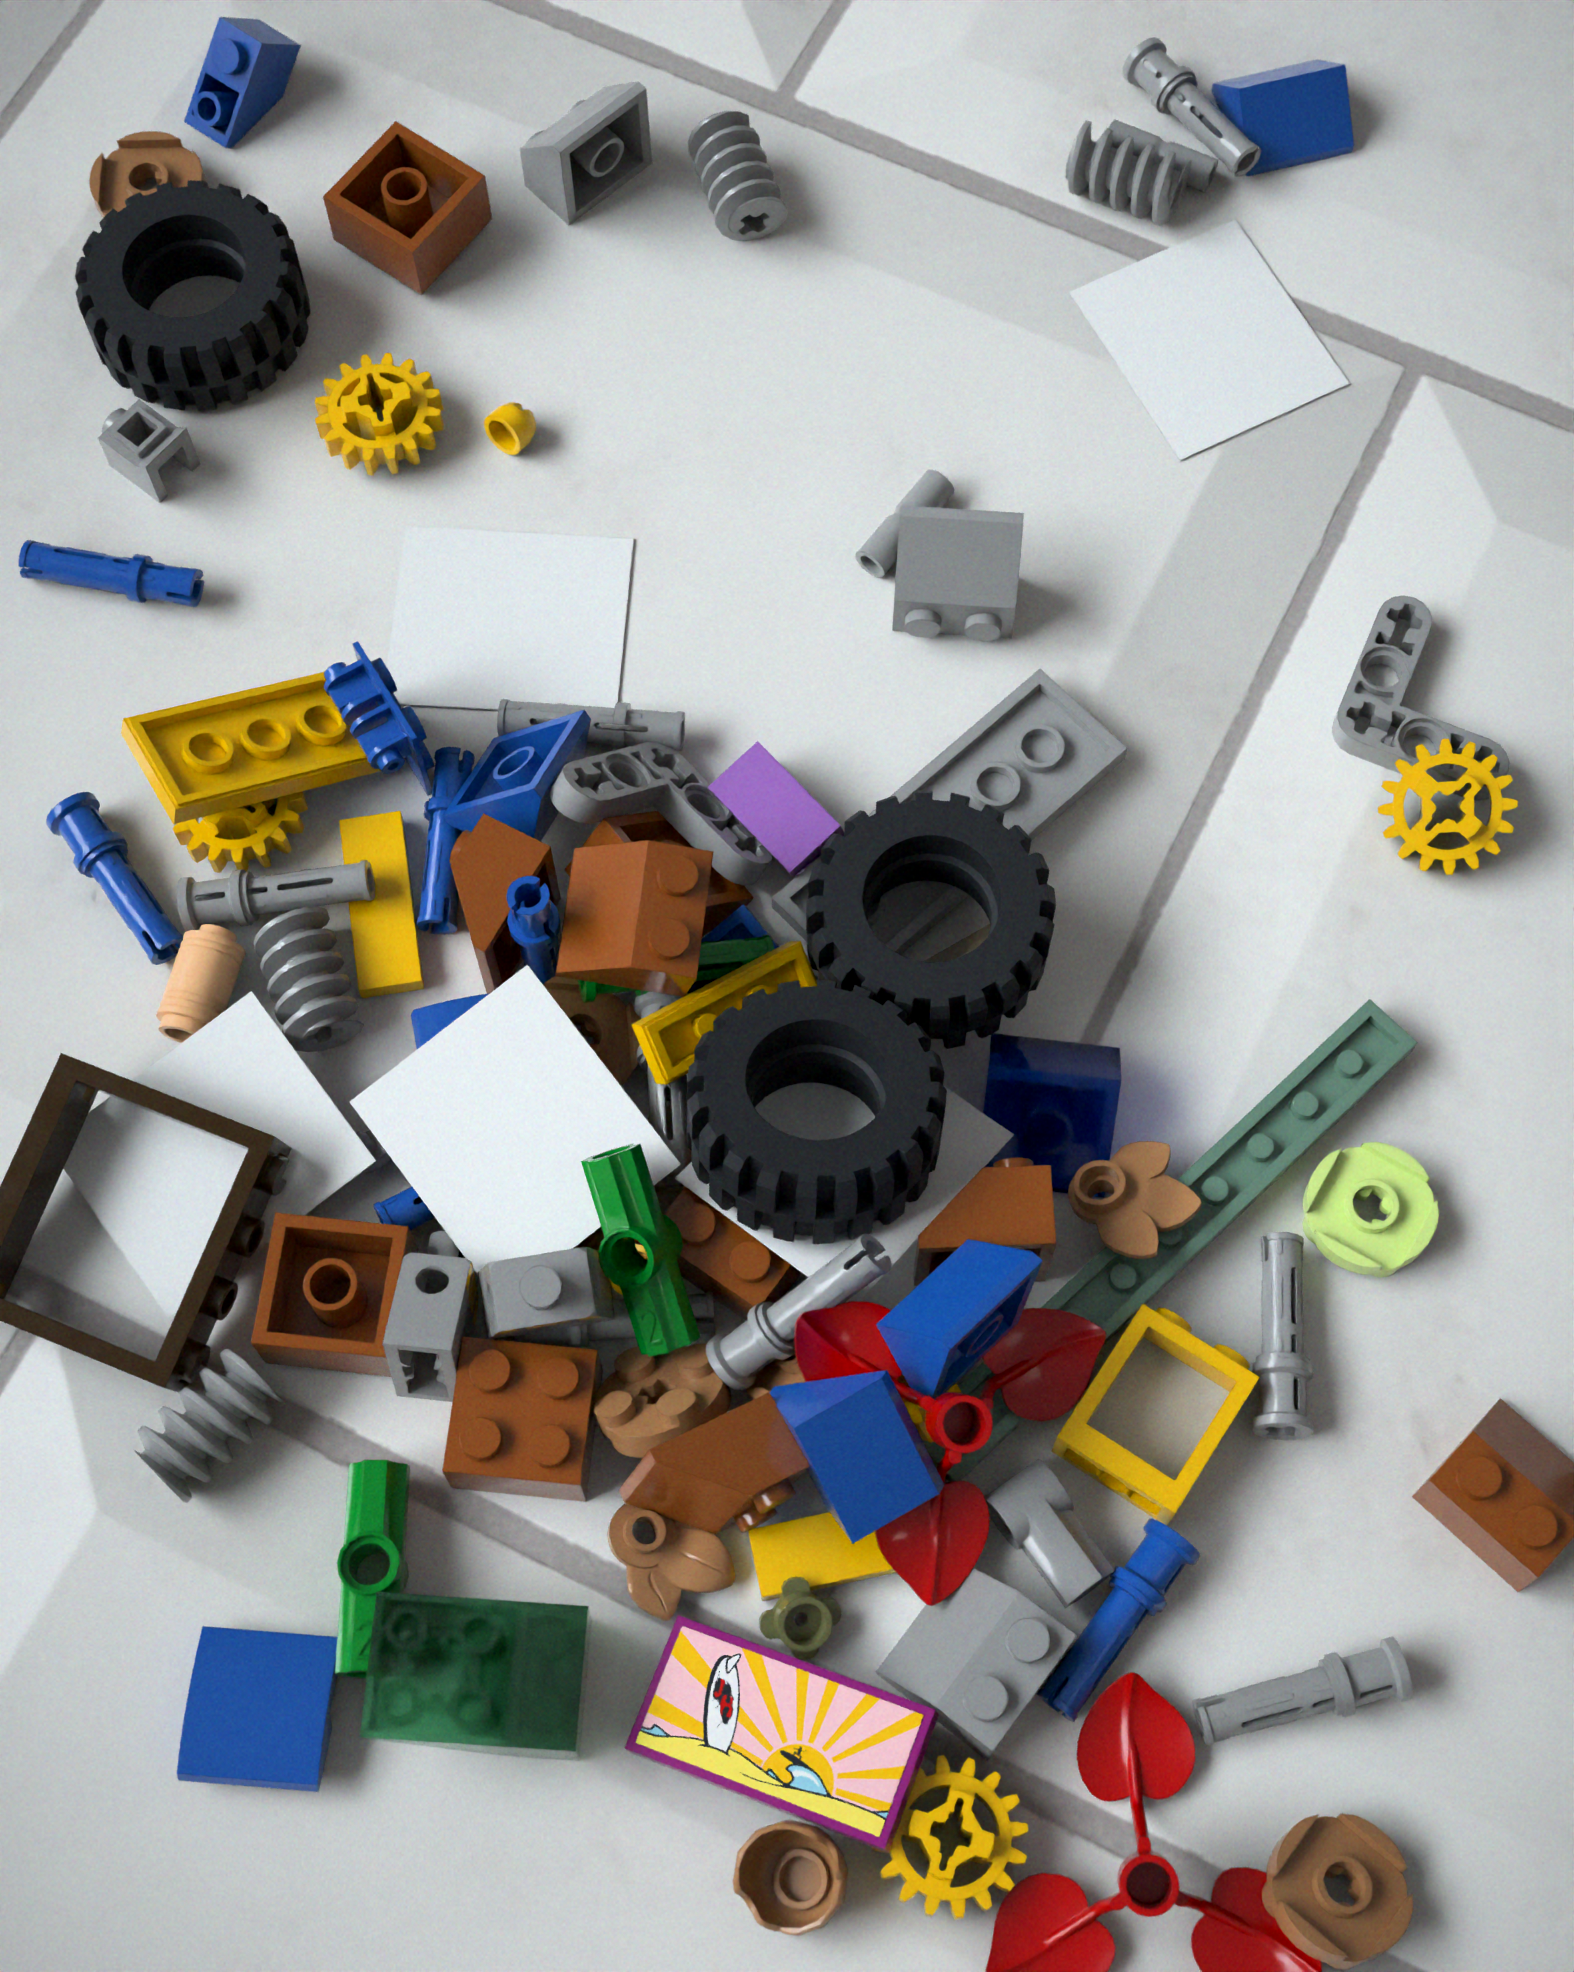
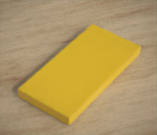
M324 672L123 718L121 735L173 824L381 771L371 767L357 739L350 732L351 725L345 724L331 697L326 693L324 689L326 682Z

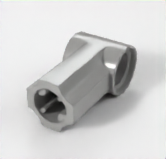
M1040 1459L1031 1463L984 1497L988 1505L990 1518L997 1529L1016 1550L1023 1549L1039 1571L1041 1577L1044 1578L1065 1608L1090 1593L1115 1571L1072 1513L1074 1505L1060 1480Z

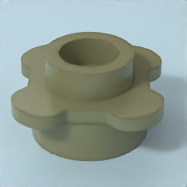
M791 1577L782 1584V1596L773 1609L764 1611L761 1614L759 1628L767 1639H780L791 1649L795 1658L808 1660L817 1655L819 1647L829 1638L832 1626L839 1623L841 1608L835 1599L831 1597L822 1599L812 1592L809 1583L804 1578ZM800 1612L805 1613V1622L796 1624L794 1622L795 1615Z

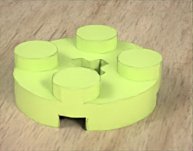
M1362 1143L1360 1147H1349L1343 1151L1339 1149L1330 1153L1313 1172L1303 1196V1232L1307 1239L1314 1243L1318 1250L1337 1266L1358 1274L1387 1277L1394 1274L1397 1269L1412 1263L1428 1245L1438 1224V1201L1436 1200L1434 1203L1433 1192L1428 1185L1429 1176L1423 1166L1411 1155L1385 1143ZM1370 1194L1378 1196L1382 1200L1379 1210L1387 1215V1219L1384 1221L1373 1219L1371 1222L1364 1221L1359 1217V1210L1353 1206V1199L1365 1201Z

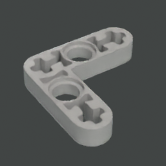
M1402 595L1385 601L1378 611L1334 718L1332 735L1336 744L1350 755L1400 773L1394 764L1398 759L1408 762L1411 766L1419 762L1404 747V739L1411 735H1421L1430 739L1435 745L1436 755L1439 754L1441 739L1449 738L1452 749L1456 750V754H1460L1464 746L1470 741L1476 744L1473 759L1482 761L1484 758L1494 754L1498 760L1490 771L1494 778L1507 775L1510 762L1506 751L1498 743L1400 705L1431 630L1432 617L1426 605L1414 597ZM1399 618L1410 622L1400 649L1388 645ZM1374 664L1387 665L1396 672L1398 683L1389 687L1377 686L1367 677L1366 668ZM1359 716L1370 720L1369 728L1365 734L1353 730ZM1390 726L1398 729L1389 746L1383 742ZM1451 764L1450 768L1437 765L1425 770V772L1437 782L1456 781L1467 768ZM1468 783L1460 791H1454L1453 794L1461 796L1469 787ZM1485 785L1474 796V800L1478 801L1489 798Z
M645 742L571 761L563 767L549 792L551 802L564 816L583 824H594L601 822L606 817L621 816L654 807L694 848L713 851L712 867L723 877L735 884L743 886L755 884L773 857L709 791L708 786L710 783L676 750L658 742Z

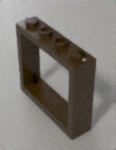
M61 1053L0 1185V1321L165 1389L179 1392L183 1387L188 1388L189 1383H193L200 1365L207 1366L210 1357V1347L206 1344L216 1321H222L228 1315L235 1302L238 1285L234 1280L244 1257L250 1258L255 1253L262 1240L265 1223L261 1218L271 1195L277 1196L287 1182L282 1177L290 1161L288 1156L292 1148L275 1136ZM98 1091L248 1150L155 1361L5 1300L6 1294Z

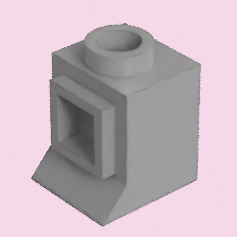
M140 399L128 410L119 408L113 411L105 420L102 434L98 437L109 465L159 503L168 496L158 471L166 461L173 457L192 472L200 465L187 427L175 426Z

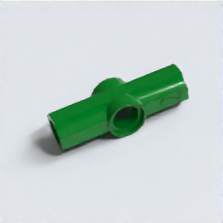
M629 1144L613 1148L581 1161L605 1237L600 1244L598 1252L599 1263L605 1276L621 1288L641 1355L651 1357L665 1354L694 1343L700 1338V1333L677 1263L683 1248L682 1235L676 1223L668 1216L662 1214L641 1144ZM634 1239L644 1246L648 1260L638 1253Z
M363 1460L357 1463H349L344 1546L340 1550L337 1560L338 1575L341 1578L335 1674L339 1677L357 1679L398 1677L403 1591L406 1588L409 1577L405 1551L410 1466L406 1463H397L389 1460ZM377 1553L389 1556L390 1567L383 1580L372 1585H364L358 1582L357 1571L363 1559Z

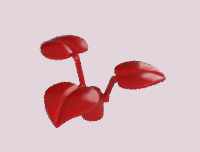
M849 1301L837 1304L833 1308L805 1311L797 1318L794 1332L795 1355L805 1382L884 1370L888 1371L900 1397L927 1411L925 1416L927 1432L935 1443L945 1448V1455L936 1466L943 1483L946 1474L952 1466L960 1463L962 1453L974 1452L984 1446L989 1440L993 1428L990 1410L994 1406L992 1399L997 1389L1001 1387L1003 1402L1015 1415L1041 1422L1056 1419L1072 1409L1080 1400L1089 1383L1096 1358L1106 1339V1332L1100 1326L1076 1314L1048 1308L1023 1309L1018 1324L982 1357L985 1365L995 1376L985 1382L979 1398L959 1392H947L933 1399L896 1380L902 1375V1372L876 1326L891 1310L880 1304L868 1301ZM956 1480L944 1483L945 1486L938 1495L875 1531L878 1548L886 1562L911 1587L921 1601L930 1606H934L944 1600L963 1583L977 1563L987 1541L990 1520L988 1505L981 1490L976 1485L967 1481Z
M1131 1672L1118 1678L1099 1695L1089 1710L1080 1730L1076 1755L1081 1778L1093 1796L1099 1800L1109 1802L1118 1801L1130 1796L1137 1852L1129 1855L1119 1868L1117 1875L1119 1892L1099 1900L1088 1907L1086 1895L1081 1886L1067 1876L1055 1873H1038L1024 1878L1007 1893L997 1912L985 1972H1108L1115 1957V1943L1111 1933L1097 1918L1114 1910L1119 1911L1126 1906L1138 1915L1156 1917L1169 1911L1174 1904L1204 1914L1196 1922L1191 1933L1193 1957L1201 1972H1322L1321 1961L1312 1958L1296 1947L1283 1933L1277 1924L1276 1918L1272 1917L1265 1909L1262 1901V1889L1267 1882L1266 1872L1250 1867H1232L1222 1871L1214 1882L1211 1902L1179 1890V1879L1173 1866L1163 1855L1151 1849L1143 1796L1152 1799L1169 1798L1185 1785L1193 1772L1195 1763L1193 1736L1188 1724L1179 1711L1158 1694L1139 1674Z

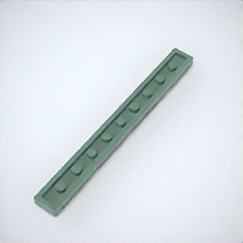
M1369 999L1177 1179V1181L1189 1187L1201 1199V1209L1185 1225L1171 1231L1158 1232L1159 1250L1157 1256L1148 1259L1129 1258L1112 1251L1106 1246L1041 1308L1070 1312L1095 1323L1106 1332L1105 1344L1136 1315L1142 1304L1146 1305L1396 1068L1413 1051L1418 1042ZM983 1361L958 1387L961 1393L979 1398L985 1382L995 1376V1374L988 1369ZM1001 1387L996 1390L992 1399L994 1406L990 1413L992 1415L993 1428L989 1440L984 1446L974 1452L962 1453L960 1463L954 1464L945 1476L949 1482L962 1480L1025 1420V1418L1015 1415L1006 1407L1001 1396ZM922 1439L936 1467L945 1455V1448L934 1441L929 1443Z

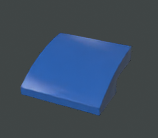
M202 1626L184 1714L177 1765L178 1781L319 1792L332 1732L330 1710L338 1677L335 1674L337 1637Z

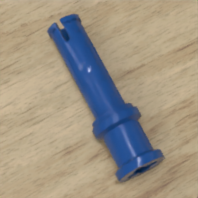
M79 792L65 798L50 811L46 824L53 834L62 835L75 854L73 863L80 874L94 878L99 883L114 908L139 941L152 964H163L175 958L178 951L172 944H175L179 950L183 941V935L172 924L161 905L126 857L128 854V844L125 838L119 832H112L99 814L100 803L93 793Z
M1148 1519L1143 1526L1146 1536L1125 1566H1115V1571L1110 1575L1111 1580L1108 1582L1112 1591L1046 1685L1037 1693V1696L1057 1713L1061 1710L1063 1717L1072 1722H1075L1078 1717L1077 1714L1147 1614L1155 1616L1157 1612L1161 1613L1167 1605L1164 1595L1186 1564L1195 1565L1200 1558V1553L1189 1541L1155 1519Z

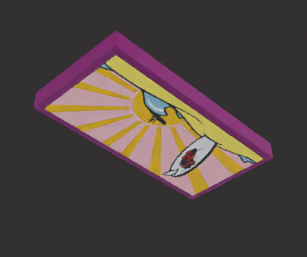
M678 1615L625 1749L647 1760L889 1853L939 1714L930 1707Z

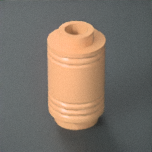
M203 924L199 930H189L184 933L183 941L178 950L165 993L156 1014L158 1020L161 1021L159 1031L164 1036L182 1043L228 1008L240 967L246 954L244 948L236 943L237 936L230 930L216 925Z

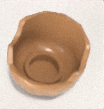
M788 1819L756 1830L737 1852L733 1888L735 1894L744 1900L755 1921L760 1926L774 1932L781 1931L787 1935L801 1936L823 1928L845 1903L848 1867L842 1851L832 1837L823 1829L815 1825Z

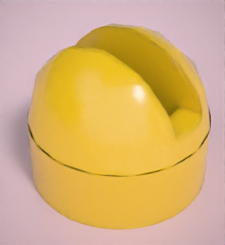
M515 402L497 407L484 420V428L489 439L498 449L509 455L518 454L530 443L536 432L537 424L534 414L528 409L523 410L522 405Z

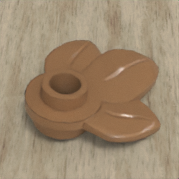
M1154 1141L1129 1143L1122 1146L1109 1161L1095 1160L1084 1164L1078 1169L1068 1188V1198L1073 1212L1083 1221L1096 1224L1103 1244L1118 1254L1136 1259H1148L1157 1256L1159 1250L1158 1232L1171 1231L1189 1222L1200 1211L1201 1199L1189 1187L1164 1174L1170 1161V1145ZM1100 1192L1112 1194L1105 1199H1092L1094 1195Z
M627 1503L621 1506L612 1516L607 1532L610 1549L614 1556L626 1565L628 1593L637 1606L646 1613L658 1619L669 1621L677 1610L681 1591L712 1593L728 1588L735 1582L736 1575L730 1553L720 1538L714 1534ZM636 1522L648 1523L654 1530L655 1538L653 1543H639L632 1533L633 1524Z

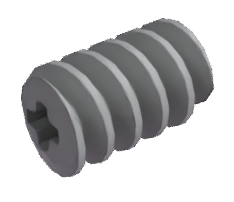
M723 111L703 119L692 130L688 140L689 155L695 163V171L701 179L703 192L708 197V206L714 214L716 227L721 234L732 240L748 241L759 239L771 234L783 224L787 218V207L780 199L779 187L773 181L774 174L767 164V155L760 146V137L754 128L749 127V115L740 111Z
M1086 120L1078 131L1066 163L1065 179H1068L1069 192L1080 196L1089 187L1090 200L1098 204L1103 202L1110 194L1111 208L1117 211L1123 210L1131 201V213L1139 219L1146 216L1152 208L1153 223L1162 227L1173 216L1180 204L1189 178L1192 159L1188 161L1181 172L1175 170L1176 152L1170 150L1160 164L1154 163L1155 145L1148 143L1139 157L1133 155L1134 138L1129 135L1118 149L1112 148L1113 130L1106 128L1097 142L1091 140L1092 122Z
M319 906L295 909L277 916L258 931L253 942L258 957L262 958L260 964L261 971L265 979L269 980L267 990L271 1000L276 1003L274 1012L279 1024L283 1025L281 1032L295 1051L317 1052L337 1047L354 1038L361 1032L364 1026L359 1021L346 1020L355 1014L359 1007L354 997L341 996L349 990L351 982L348 975L336 973L341 969L344 961L341 953L329 951L334 947L337 939L334 931L322 929L327 925L330 918L327 910Z
M224 1349L219 1353L227 1372L224 1376L208 1368H203L199 1372L206 1389L204 1395L187 1387H183L179 1391L186 1410L184 1414L165 1406L158 1411L166 1430L163 1434L146 1426H142L137 1430L145 1450L142 1453L135 1452L186 1503L192 1499V1494L185 1477L190 1475L203 1482H210L213 1477L205 1458L210 1455L225 1463L232 1461L233 1456L226 1439L231 1436L249 1444L254 1439L246 1420L252 1417L269 1425L274 1419L266 1401L271 1397L284 1403L241 1356L229 1349Z

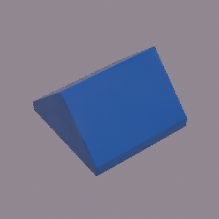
M1317 59L1212 84L1211 91L1219 110L1252 143H1255L1261 149L1257 163L1251 170L1245 173L1247 177L1349 154L1353 151L1354 140L1346 64Z
M581 710L493 738L442 815L450 826L462 831L469 830L472 832L484 813L528 836L542 841L560 812L551 802L549 796L551 787L567 763L584 758L591 718L587 712Z
M967 1239L883 1317L876 1326L909 1387L935 1399L939 1395L946 1393L1018 1324L1043 1260L1032 1251Z
M887 1370L774 1386L770 1391L778 1410L810 1465L807 1472L825 1507L852 1544L935 1497L945 1486Z

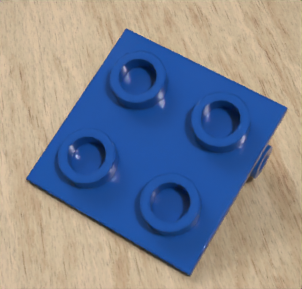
M357 641L353 643V648L358 661L348 666L344 662H338L328 667L324 672L326 679L324 689L331 697L345 724L351 725L350 732L357 739L371 767L380 769L383 774H392L404 765L405 760L403 758H405L424 791L429 796L432 794V787L427 770L435 765L423 740L427 739L422 724L410 705L401 708L394 695V692L397 691L396 684L383 660L379 657L370 661Z

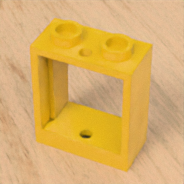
M1142 1304L1061 1429L1051 1452L1154 1519L1168 1526L1260 1377L1248 1370L1250 1368L1249 1362L1235 1350L1222 1344H1215L1214 1347H1211L1190 1333L1192 1327L1178 1314L1162 1307L1154 1311L1145 1304ZM1143 1337L1230 1392L1175 1480L1088 1425Z

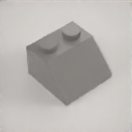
M640 82L603 87L587 100L577 102L568 114L545 131L535 133L527 141L526 145L520 148L525 186L567 225L572 224L652 164L647 89Z
M901 505L892 631H903L916 637L949 634L968 636L976 641H992L997 638L1012 639L1017 603L1024 513Z
M973 1568L963 1583L948 1597L934 1606L925 1605L877 1669L876 1674L909 1700L935 1709L939 1714L938 1723L988 1761L1069 1650L1077 1635L1020 1591Z

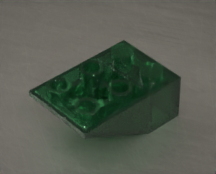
M377 1592L360 1738L510 1757L580 1761L592 1627L589 1606Z

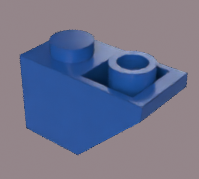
M219 17L184 122L221 146L233 148L283 97L301 45L259 19Z

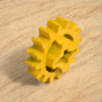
M385 353L381 364H372L367 354L361 355V367L355 370L346 363L339 365L342 379L337 381L325 378L323 385L326 396L315 398V406L318 417L315 418L320 439H324L328 454L331 457L341 454L344 466L349 470L354 468L360 461L364 462L367 475L374 476L379 464H387L390 472L397 474L399 460L406 458L416 466L420 463L417 450L419 447L429 450L435 449L436 442L433 432L443 431L444 429L441 413L444 409L439 389H434L432 376L428 371L417 375L414 360L410 358L404 361L400 367L394 366L392 353ZM376 407L381 408L384 417L382 422L378 420Z
M1449 738L1441 739L1439 754L1433 756L1430 755L1423 744L1415 747L1419 762L1411 766L1408 762L1398 759L1394 764L1403 775L1399 783L1383 781L1381 785L1387 792L1394 794L1392 803L1378 806V813L1391 815L1394 818V824L1383 831V835L1385 838H1394L1401 835L1405 842L1400 846L1397 855L1403 859L1417 851L1421 854L1419 869L1426 872L1434 859L1442 860V867L1446 875H1453L1456 860L1464 858L1471 869L1479 868V860L1476 852L1484 848L1486 851L1497 855L1501 850L1492 839L1496 831L1512 833L1514 830L1510 823L1501 819L1503 811L1518 807L1517 800L1502 798L1501 789L1507 787L1513 779L1511 775L1494 778L1490 771L1494 768L1498 758L1492 754L1481 762L1473 759L1476 744L1470 741L1464 746L1460 754L1452 753ZM1442 764H1453L1467 768L1456 781L1437 782L1425 772V770L1433 766ZM1468 783L1469 787L1461 795L1463 798L1457 805L1463 813L1461 818L1456 822L1452 819L1444 818L1439 823L1435 822L1428 830H1425V826L1433 819L1431 815L1437 808L1435 803L1431 801L1433 795L1439 791L1441 794L1449 796L1454 791H1460ZM1483 785H1485L1490 798V813L1486 825L1475 816L1474 796ZM1408 788L1420 798L1421 817L1410 829L1404 815V800ZM1458 832L1469 842L1466 845L1453 849H1439L1427 845L1438 833Z
M303 792L278 797L277 807L273 816L268 813V809L275 801L270 799L204 816L200 823L199 818L180 822L172 829L180 845H187L186 848L192 860L196 863L208 856L214 872L220 873L228 861L234 862L237 870L242 869L247 872L249 860L257 858L262 866L268 868L271 866V858L269 856L271 850L276 848L286 854L292 850L286 834L303 833L304 825L300 815L297 813L308 810Z
M945 1755L937 1756L933 1775L926 1776L920 1767L889 1851L892 1861L887 1863L880 1871L883 1880L892 1879L900 1875L905 1881L898 1898L903 1904L912 1899L916 1893L926 1897L924 1915L928 1917L934 1915L940 1902H948L954 1920L963 1919L966 1908L965 1900L972 1898L983 1912L989 1910L992 1907V1901L987 1889L993 1885L997 1889L1008 1893L1015 1884L1010 1876L1003 1871L1006 1864L1023 1866L1027 1855L1020 1850L1011 1847L1012 1839H1017L1028 1833V1824L1010 1822L1008 1813L1020 1802L1017 1794L999 1799L994 1790L999 1784L1001 1775L995 1771L981 1782L974 1778L975 1760L967 1758L960 1773L950 1772L949 1763ZM949 1788L945 1803L934 1810L926 1813L917 1809L915 1811L909 1809L923 1795L937 1789ZM975 1797L990 1812L996 1826L997 1836H994V1833L981 1829L971 1810ZM955 1805H958L960 1807L957 1821L960 1822L959 1835L969 1839V1846H957L952 1856H949L944 1871L939 1869L942 1854L939 1853L941 1847L940 1840L930 1835V1828L942 1829L947 1819L951 1818ZM902 1838L919 1845L928 1862L925 1879L908 1862L903 1850ZM872 1847L873 1851L885 1853L882 1850ZM973 1861L982 1865L984 1863L991 1865L988 1871L976 1881L960 1887H950L955 1870Z

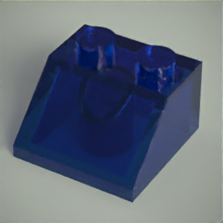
M992 1033L984 1084L982 1113L1013 1133L1014 1136L985 1167H993L996 1161L1006 1158H1027L1033 1161L1034 1166L1051 1165L1053 1192L1068 1194L1069 1184L1079 1168L1095 1160L1109 1161L1121 1087L1120 1048ZM1100 1192L1093 1197L1104 1198L1105 1192Z

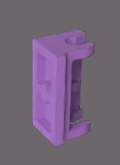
M758 741L708 786L709 791L742 823L792 877L799 875L821 856V849L832 834L844 836L841 825Z

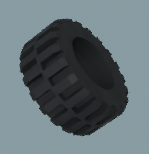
M188 180L186 187L176 188L170 182L157 185V192L143 197L141 192H138L125 200V208L119 212L113 208L99 222L102 229L100 233L92 231L82 248L85 257H81L78 261L75 279L78 284L75 292L78 306L101 362L107 366L111 377L121 387L131 388L134 396L148 403L155 404L157 399L160 398L164 408L185 411L186 405H196L198 411L216 410V403L231 400L232 405L248 400L247 393L257 387L261 392L277 381L275 372L278 369L285 372L298 356L295 347H301L304 344L309 330L306 319L311 314L310 300L294 241L290 239L286 225L278 215L269 212L268 206L256 197L247 194L242 199L239 189L220 183L217 189L209 188L208 183L205 181ZM219 276L240 283L237 290L224 303L200 315L178 318L162 316L149 311L154 301L165 290L189 278Z
M932 791L913 792L911 802L899 804L896 796L877 801L876 813L870 817L865 811L859 810L845 821L844 837L840 834H832L821 849V863L813 865L808 882V900H806L807 952L811 968L818 971L819 980L837 981V988L852 991L854 985L874 992L873 1000L882 1005L887 1000L893 1002L907 1013V1026L914 1022L917 1023L930 1039H943L945 1049L964 1046L967 1032L975 1030L978 1037L982 1039L999 1030L1003 1014L1007 1018L1014 1019L1026 1006L1029 991L1036 990L1040 983L1049 953L1055 925L1053 923L1056 909L1055 889L1047 884L1050 870L1043 855L1037 852L1029 855L1032 839L1019 825H1014L1009 830L1003 826L1004 813L988 804L984 806L982 811L969 807L970 797L951 793L949 801L933 800ZM914 881H938L955 886L976 900L990 921V932L982 944L964 956L942 962H924L902 956L887 947L871 929L868 922V914L870 908L881 896L897 886Z
M818 979L817 986L800 987V982L797 980L778 984V992L767 995L764 989L742 998L741 1010L738 1011L734 1006L729 1007L713 1021V1031L706 1032L700 1038L694 1050V1063L689 1066L687 1147L692 1151V1166L698 1180L709 1184V1196L721 1209L728 1211L733 1206L736 1207L738 1222L754 1231H758L761 1225L773 1229V1238L794 1242L795 1235L813 1236V1244H829L834 1242L835 1234L847 1232L851 1240L857 1239L865 1233L871 1234L874 1221L879 1220L883 1225H889L905 1213L906 1201L911 1203L919 1199L928 1185L929 1173L935 1170L939 1155L946 1109L947 1089L943 1086L945 1072L940 1056L933 1050L930 1051L931 1039L917 1023L914 1022L907 1026V1013L893 1002L887 1000L882 1005L873 1000L874 992L854 985L852 991L838 989L837 981ZM800 1083H823L839 1087L858 1097L869 1107L875 1118L862 1129L847 1136L829 1140H810L795 1137L778 1130L769 1124L757 1112L755 1107L765 1097L781 1088Z

